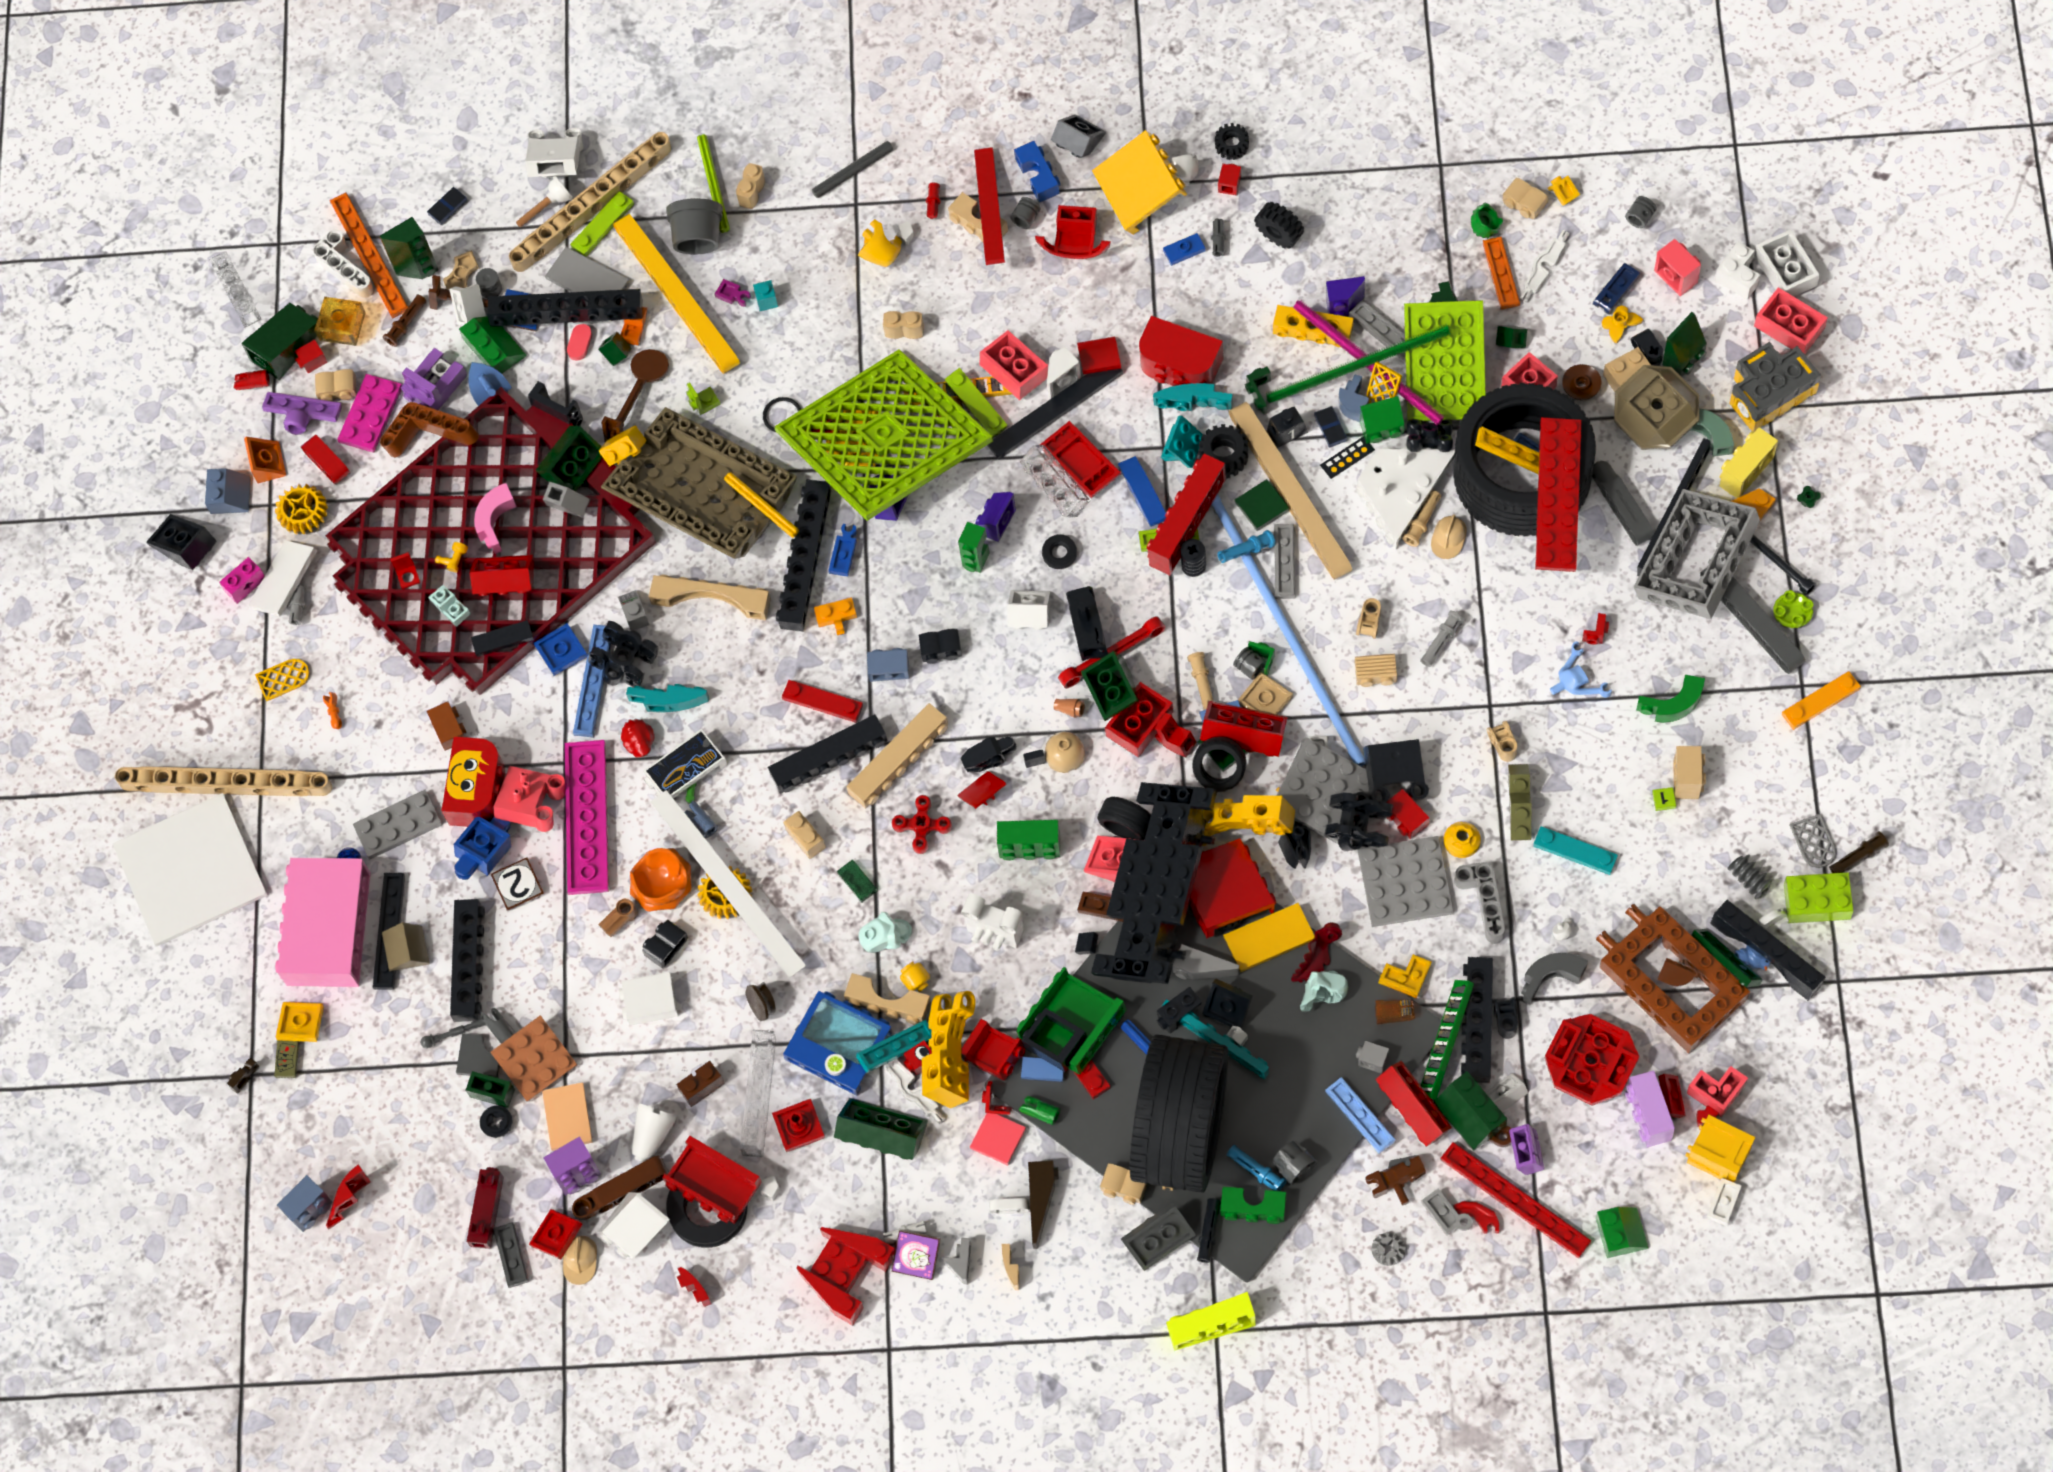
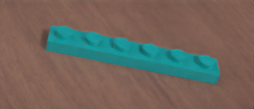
M1166 999L1162 1006L1168 1003L1169 1000ZM1190 1012L1177 1021L1208 1043L1226 1045L1229 1057L1264 1080L1268 1076L1269 1067L1265 1060L1260 1057L1256 1059L1250 1055L1251 1052L1243 1046L1238 1047L1227 1035L1222 1036L1218 1034L1212 1025L1208 1023L1206 1025L1203 1024L1194 1013Z

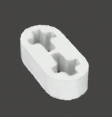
M1024 1198L994 1199L989 1202V1212L992 1214L1029 1212V1200Z

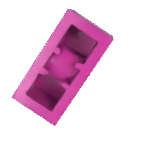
M247 557L219 583L224 592L238 604L260 585L265 575Z

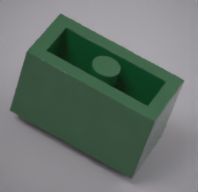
M472 1071L465 1091L470 1098L509 1108L515 1088L510 1081Z

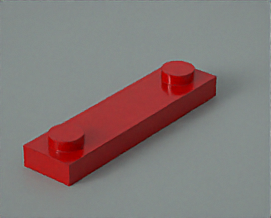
M788 680L782 694V700L854 723H857L863 708L862 702L792 680Z

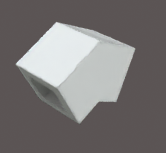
M910 221L898 225L899 232L897 233L902 243L907 246L914 238Z
M1232 1026L1226 1034L1238 1047L1243 1046L1248 1039V1035L1237 1026Z
M773 1175L762 1180L764 1187L761 1190L762 1195L774 1201L780 1191Z

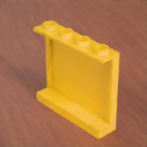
M1146 130L1092 170L1122 226L1133 235L1139 231L1137 227L1139 223L1179 193L1184 196L1187 195L1184 190L1186 187L1184 182L1175 174L1177 173L1176 168L1172 163H1169L1167 152L1159 145V138L1156 134H1151Z

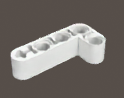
M337 229L329 231L313 248L317 262L360 297L367 298L371 296L374 288L370 278L341 255L347 248L342 232Z

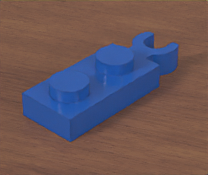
M843 524L841 527L843 536L837 535L828 571L829 574L848 577L857 543L856 538H853L857 533V529L853 525L852 530L847 532L846 524Z

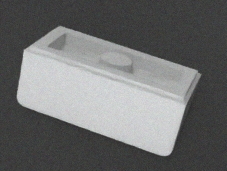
M1511 1073L1485 1093L1503 1112L1524 1097L1528 1091L1525 1084L1516 1075Z

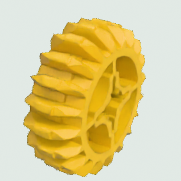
M298 483L297 488L291 486L289 492L284 490V496L279 495L280 501L276 502L277 508L275 513L278 522L288 532L293 531L297 535L301 531L305 535L306 530L313 532V527L319 528V522L324 523L323 517L327 516L326 510L328 505L325 496L316 487L312 486L310 488L308 484H305L302 488L301 484ZM313 501L316 502L314 511L311 510V503ZM289 508H292V512H291L292 515H291V517L289 518V517H288V510H289Z
M729 865L730 871L752 897L750 894L752 887L749 886L751 882L749 879H746V874L744 872L740 874V869L738 868L733 871L732 866ZM706 873L707 879L701 878L703 885H698V890L701 892L697 894L698 898L701 899L699 901L700 905L704 906V911H710L709 914L712 917L717 914L718 919H721L723 915H725L726 919H729V914L737 917L735 908L726 897L724 898L723 893L717 886L713 887L715 883ZM710 899L720 900L723 905L715 904Z

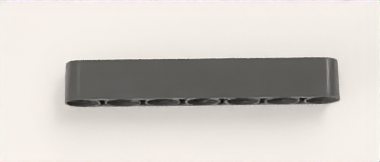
M1707 568L1700 572V576L1704 575ZM1732 577L1721 599L1722 603L1784 672L1789 674L1805 663V657L1738 581Z

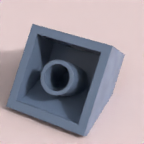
M227 468L207 469L205 505L210 514L249 512L251 477Z

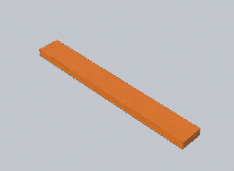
M347 192L329 200L392 319L403 314L408 306Z

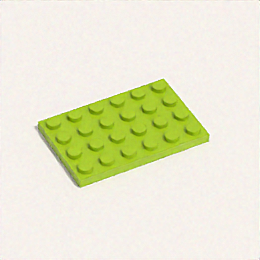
M1483 300L1404 303L1405 341H1407L1406 339L1409 341V338L1411 340L1413 336L1415 338L1416 336L1418 337V334L1419 336H1421L1420 334L1423 335V333L1425 335L1427 331L1430 333L1436 327L1438 329L1441 326L1443 327V325L1446 327L1445 324L1449 325L1451 334L1446 335V337H1439V339L1432 340L1430 343L1428 342L1425 345L1416 346L1414 349L1405 351L1406 387L1408 386L1409 390H1411L1410 392L1413 391V393L1417 394L1416 396L1421 397L1424 400L1423 402L1426 401V403L1430 404L1429 406L1433 407L1434 411L1441 413L1440 415L1444 416L1443 419H1462L1469 407H1472V404L1478 401L1481 396L1486 395ZM1407 401V421L1410 419L1432 421Z

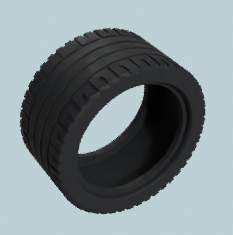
M1520 383L1518 385H1505L1500 389L1496 388L1492 392L1486 393L1485 396H1481L1478 401H1475L1472 407H1469L1467 413L1464 414L1459 424L1453 469L1456 492L1459 495L1460 501L1463 502L1465 509H1468L1469 514L1473 515L1484 526L1487 525L1488 528L1495 529L1496 532H1503L1506 535L1513 534L1514 536H1536L1538 491H1513L1498 485L1485 474L1477 459V454L1481 448L1475 446L1478 429L1482 426L1499 434L1516 428L1540 431L1541 417L1581 420L1578 512L1589 494L1596 454L1593 427L1585 412L1581 410L1578 404H1575L1574 400L1569 399L1567 395L1561 394L1556 389L1553 390L1551 387H1543L1540 384L1534 385V383Z
M1155 1034L1152 1037L1143 1067L1133 1124L1130 1152V1178L1133 1182L1150 1183L1151 1185H1162L1169 1188L1175 1187V1189H1187L1188 1191L1200 1193L1206 1191L1214 1163L1225 1099L1228 1071V1047L1226 1045L1209 1044L1208 1042H1197L1190 1039L1184 1040L1178 1037L1171 1038V1036Z

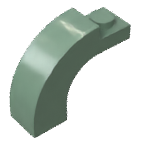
M1699 408V422L1689 431L1699 432L1710 440L1712 457L1731 455L1734 443L1727 424L1716 414Z

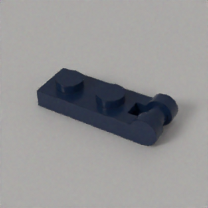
M1624 262L1597 295L1593 305L1597 308H1603L1604 312L1610 315L1618 302L1640 277V272ZM1606 297L1611 299L1609 303L1604 300Z

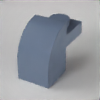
M1355 374L1352 380H1348L1345 389H1339L1338 404L1344 416L1360 422V406L1369 404V398L1358 394L1362 386V376Z

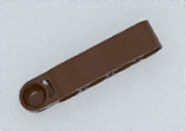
M654 1156L577 1198L572 1205L573 1215L579 1220H587L598 1213H604L619 1205L629 1192L641 1193L663 1181L662 1177L664 1174L668 1175L669 1171L661 1156Z

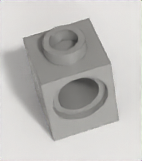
M1365 1041L1363 1047L1359 1046L1356 1054L1358 1066L1382 1074L1389 1056V1048Z

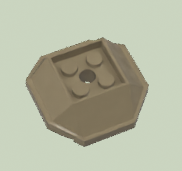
M1643 365L1615 391L1614 423L1641 450L1670 449L1699 422V394L1672 367ZM1660 402L1663 407L1656 410L1652 407V404Z

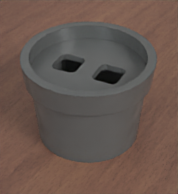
M691 198L675 201L666 207L667 220L670 223L672 244L675 251L683 254L698 255L710 253L718 249L719 228L723 215V206L720 203L709 199Z

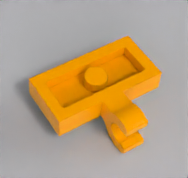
M852 597L814 607L819 628L834 624L837 636L845 634L843 621L857 618Z

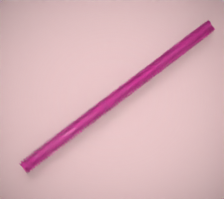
M1302 300L1296 301L1293 308L1313 325L1317 326L1324 334L1326 333L1329 338L1333 339L1345 351L1349 352L1351 356L1358 360L1359 358L1361 359V356L1363 358V355L1366 357L1365 351L1361 350V348L1358 349L1359 347L1354 342L1351 343L1352 341L1348 340V338L1346 339L1343 333H1339V331L1335 330L1334 326H1330L1329 322L1325 321V319L1323 320L1322 316L1312 311L1311 307H1307L1306 303L1302 302ZM1373 363L1372 365H1368L1366 367L1367 369L1369 368L1371 372H1373L1375 364ZM1388 373L1383 374L1385 380L1390 379ZM1391 381L1387 383L1389 387L1394 388ZM1401 382L1398 394L1405 398V400L1407 399L1412 406L1414 405L1416 409L1423 413V415L1425 414L1436 425H1440L1444 416L1442 417L1441 413L1434 411L1435 409L1431 408L1430 404L1426 403V401L1423 402L1424 400L1421 397L1416 396L1417 394L1413 393V391L1410 392V388L1403 386L1404 383L1402 384Z

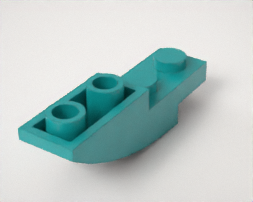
M1182 384L1155 392L1153 394L1154 406L1162 409L1174 408L1179 411H1192L1193 404L1199 407L1209 406L1216 407L1219 410H1231L1233 394L1215 392V384Z
M681 684L668 685L666 692L657 688L648 690L641 686L627 687L626 692L629 702L643 703L647 712H676L709 702L708 692L704 688H687Z

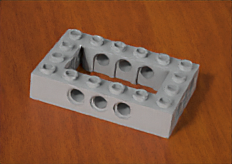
M1683 489L1634 585L1638 598L1643 601L1712 619L1760 522L1756 508ZM1697 523L1725 530L1720 543L1716 545L1717 549L1712 559L1708 561L1709 565L1704 575L1699 579L1701 588L1690 586L1686 582L1685 584L1675 582L1670 578Z

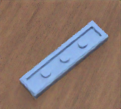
M1342 1077L1325 1089L1328 1096L1379 1154L1395 1142V1138Z

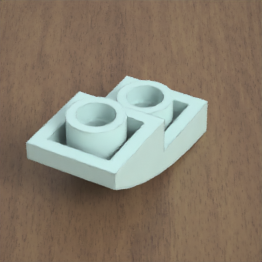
M444 585L428 597L456 627L471 615L470 611Z

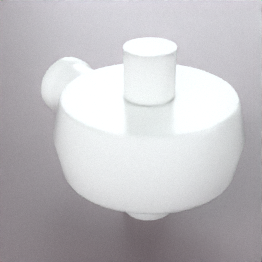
M1566 918L1564 922H1559L1553 927V936L1557 940H1566L1572 934L1571 920Z

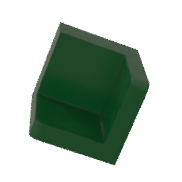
M1498 325L1496 345L1508 348H1526L1528 329L1512 325Z
M615 332L602 342L598 350L612 366H615L628 356L632 348L618 332Z

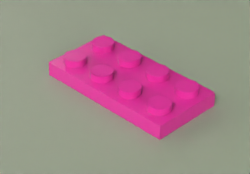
M366 374L338 436V442L374 453L400 395L402 384Z

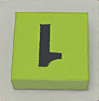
M1673 787L1652 790L1655 811L1676 809Z

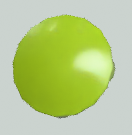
M1792 590L1785 591L1775 601L1773 606V614L1777 622L1789 628H1799L1806 625L1814 613L1813 602L1803 594Z

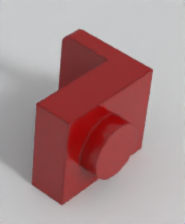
M1598 613L1596 631L1584 630L1582 641L1591 645L1602 644L1604 633L1608 634L1609 622L1605 621L1606 614Z

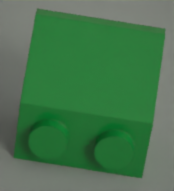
M1398 396L1360 406V426L1367 444L1379 443L1383 439L1397 438L1404 434L1405 425Z
M1614 1207L1597 1211L1595 1219L1607 1258L1648 1249L1637 1208Z

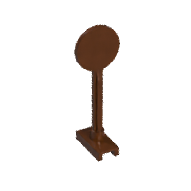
M648 349L642 350L632 358L630 364L631 371L635 378H637V381L618 417L612 419L604 416L601 422L604 442L624 431V422L646 382L658 381L666 375L669 363L664 353Z

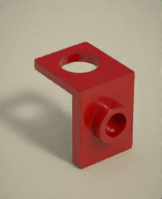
M409 552L390 558L402 589L420 584L415 564ZM406 573H412L414 578L410 582L403 581V576Z
M988 1081L986 1091L982 1093L985 1113L1010 1115L1011 1107L992 1105L993 1081Z

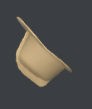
M1453 514L1452 516L1442 518L1435 527L1431 539L1432 552L1441 559L1454 558L1462 549L1467 527L1456 515Z
M576 1236L563 1256V1273L572 1284H586L595 1275L597 1246L591 1238Z

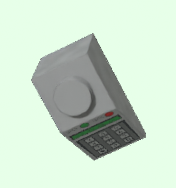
M636 590L618 597L631 631L650 625Z

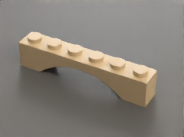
M663 574L660 576L653 575L649 592L651 605L672 607L689 599L713 598L733 605L747 618L767 620L771 601L769 591L763 588L750 589L743 585H737L736 587L728 586L722 582L714 584L705 580L692 581L685 577L677 579Z

